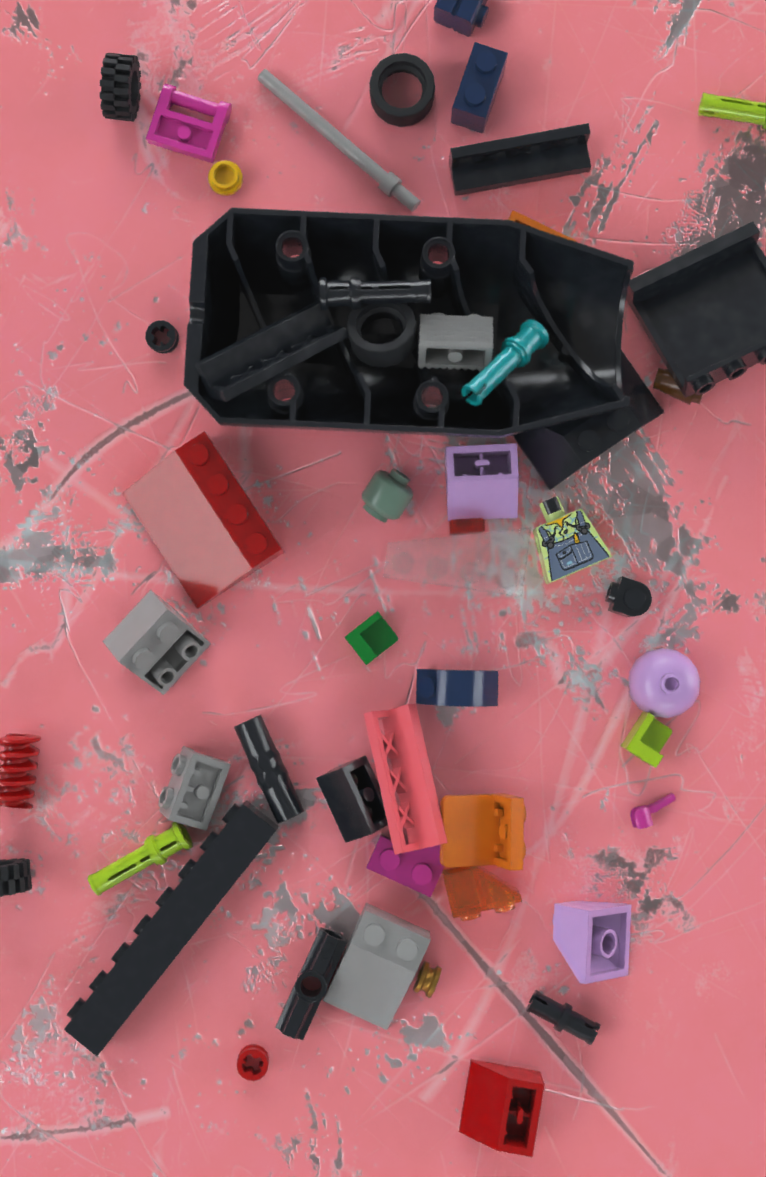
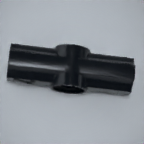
M320 927L275 1026L283 1034L293 1039H304L348 943L346 938L330 929ZM308 976H314L320 980L321 987L314 991L308 990L304 987L302 980Z

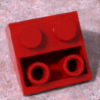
M470 1059L459 1132L496 1151L533 1157L545 1085L541 1072Z

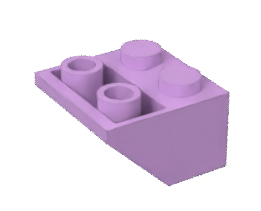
M517 443L446 446L444 456L448 521L518 518L519 471Z

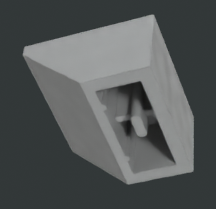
M151 590L103 640V643L119 663L163 695L211 645L173 607Z

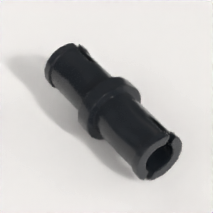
M535 990L529 1001L531 1004H528L526 1008L527 1012H531L554 1025L553 1028L559 1032L565 1030L589 1045L593 1043L598 1034L596 1030L598 1031L600 1028L599 1023L573 1011V1007L570 1004L565 1003L562 1005Z

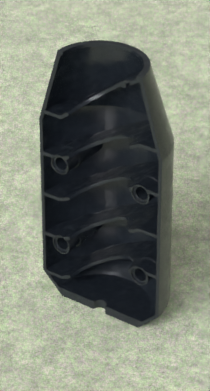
M231 208L193 241L189 294L190 319L187 325L184 386L221 426L503 438L626 408L629 406L630 396H624L622 388L621 339L625 301L634 261L511 220ZM434 261H439V262H442L443 264H435V263H433V262H434ZM351 276H357V278L361 279V282L430 279L431 303H407L414 313L418 337L415 349L407 359L399 364L383 368L370 366L360 361L352 352L350 340L347 337L228 401L208 396L195 363L315 301H320V277H326L327 281L350 280ZM328 307L327 314L331 324L345 326L347 330L349 314L352 311L351 307ZM443 313L455 316L478 314L482 317H493L492 360L501 352L502 343L508 337H514L520 331V325L526 320L532 319L542 324L549 336L548 344L544 348L536 350L531 355V360L527 365L515 368L478 406L471 405L466 401L473 393L472 391L463 397L461 390L480 372L479 370L475 369L472 371L469 368L467 370L462 368L459 370L445 368L443 370L440 367L438 369L434 367L430 369L424 367L421 369L418 367L420 314ZM382 318L367 324L361 331L362 339L372 344H386L399 338L404 328L400 322L394 319ZM286 398H291L288 401H281ZM431 404L436 405L437 407L430 408L425 405Z

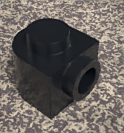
M622 576L618 578L617 583L611 582L605 601L610 603L608 611L626 617H634L644 614L649 609L652 596L646 585Z

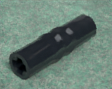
M256 716L235 726L234 729L247 755L250 767L265 795L276 822H284L304 812L289 778L288 771L282 762L280 753L274 745L262 716Z

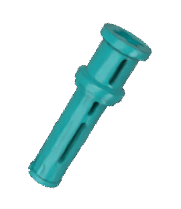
M532 319L526 320L520 325V331L514 337H508L502 343L501 352L462 388L463 397L471 391L473 392L466 399L468 403L478 406L515 368L527 365L531 360V355L548 344L549 336L542 324Z

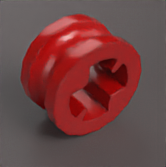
M250 1044L241 1049L236 1066L241 1077L249 1081L261 1079L268 1070V1053L257 1044ZM248 1055H252L254 1059L261 1058L262 1061L259 1062L258 1070H254L252 1066L245 1067L244 1064L247 1063Z

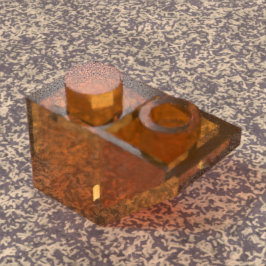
M482 866L455 867L442 871L453 918L460 917L461 921H469L481 917L482 911L494 909L496 913L507 912L516 908L515 903L523 902L521 894L516 887Z

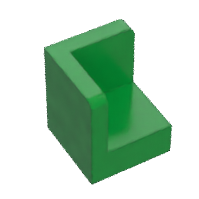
M377 611L345 636V639L367 665L397 642L398 636Z

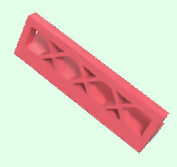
M406 704L390 710L364 713L394 854L448 843L416 704ZM381 719H382L383 728H384V732H385V735H384V736H383V734H382L381 731H380L379 722H378V720H381ZM387 756L391 760L393 768L392 771L388 767ZM395 791L399 795L400 806L396 803ZM403 826L408 835L409 844L407 845L403 835Z

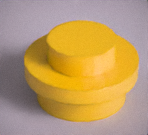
M223 160L211 167L208 181L214 192L222 196H229L241 188L243 175L237 164L232 161Z

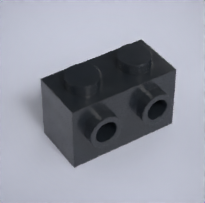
M366 755L342 764L316 778L345 843L371 835L388 825L380 786Z

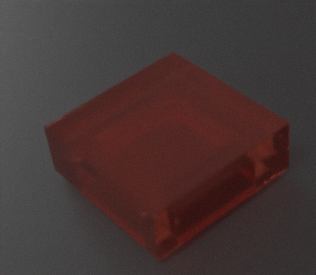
M482 518L450 520L448 523L449 537L481 535L485 532V521Z

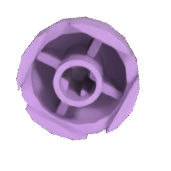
M660 648L644 653L634 662L628 677L631 699L640 710L649 712L655 717L671 718L681 715L693 706L699 695L701 681L698 670L687 656L677 650Z

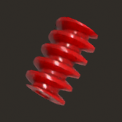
M9 733L5 737L0 738V745L4 747V751H0V760L3 761V764L0 765V806L20 809L33 808L31 803L24 800L35 796V791L26 786L36 783V777L27 772L38 768V763L29 759V757L39 755V748L30 745V743L40 741V736Z

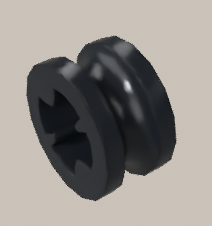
M158 320L148 326L145 339L154 351L166 354L172 352L177 347L179 334L170 323ZM164 329H168L167 336L170 338L169 342L166 345L161 342V346H157L158 339L154 336L158 330L164 332Z

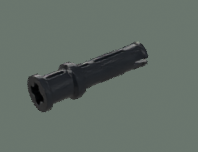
M351 276L350 280L327 281L326 277H320L321 311H327L328 307L350 306L352 310H358V308H361V304L431 303L430 279L361 282V279L357 278V276Z

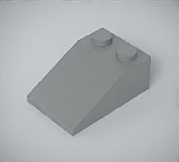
M366 903L323 1001L387 1030L431 941L430 931Z

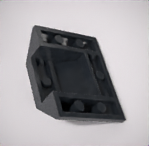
M622 350L621 380L624 396H630L628 407L512 435L549 490L664 413Z

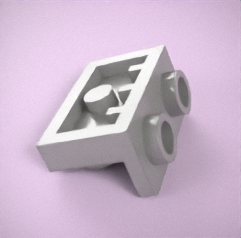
M183 746L180 754L178 753L173 759L171 765L172 776L169 785L164 787L160 794L159 812L170 821L207 831L231 764Z

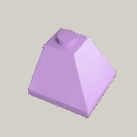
M570 901L554 904L552 919L553 941L579 983L589 984L628 976L631 904L592 901Z

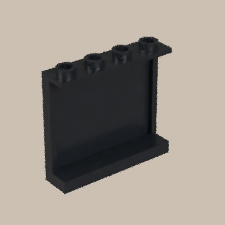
M750 222L629 281L626 300L685 398L695 393L697 395L704 394L711 390L716 383L726 378L729 380L736 379L753 365L758 363L766 364V256L757 244L760 231L754 222Z

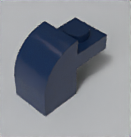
M417 669L416 704L462 707L498 706V671Z

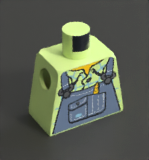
M558 496L539 504L546 523L536 527L533 530V535L546 585L612 557L582 509L566 515Z

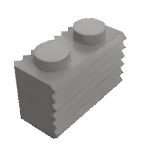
M443 313L420 314L418 367L421 369L424 367L438 369L440 367L443 370L445 368L450 370L453 368L467 370L469 368L472 371L475 369L481 371L492 361L493 317H482L478 314H470L468 316L445 315Z

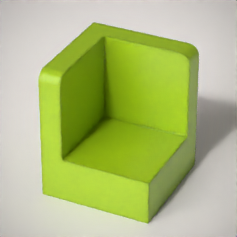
M643 711L621 744V747L648 765L656 768L664 757L659 752L671 736L672 730L655 719V716L649 712Z

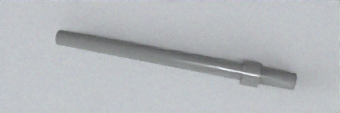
M264 69L259 74L257 80L378 182V188L387 196L391 197L393 195L412 212L419 206L421 201L402 185V180L392 171L387 173L267 69Z

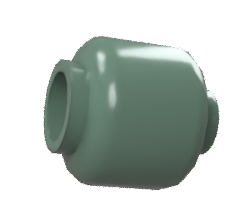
M394 468L390 473L382 470L377 471L362 493V499L365 502L363 508L382 522H387L388 519H399L413 498V491L407 485L410 479Z

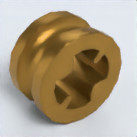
M424 961L413 991L416 993L424 991L426 997L431 998L437 986L442 968L439 966L431 968L429 962Z

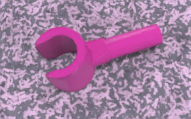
M670 793L649 805L634 807L630 811L633 827L643 829L652 826L651 814L676 800L674 794Z

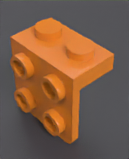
M505 793L446 795L442 797L440 812L448 842L440 845V863L442 866L454 868L494 865L509 871L523 870V859L526 855V845L523 840L524 822L526 821L524 798Z

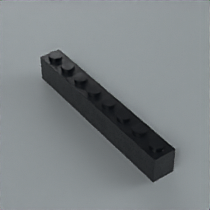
M247 800L241 807L234 803L222 818L226 826L219 834L212 831L200 846L204 851L203 855L197 862L190 859L179 872L178 876L183 879L175 890L168 887L156 901V904L160 907L153 918L148 914L145 915L133 930L138 935L130 946L124 942L111 958L116 963L108 974L102 970L90 984L89 988L94 991L86 1002L79 998L67 1013L71 1021L64 1030L95 1056L99 1055L278 829L279 826Z

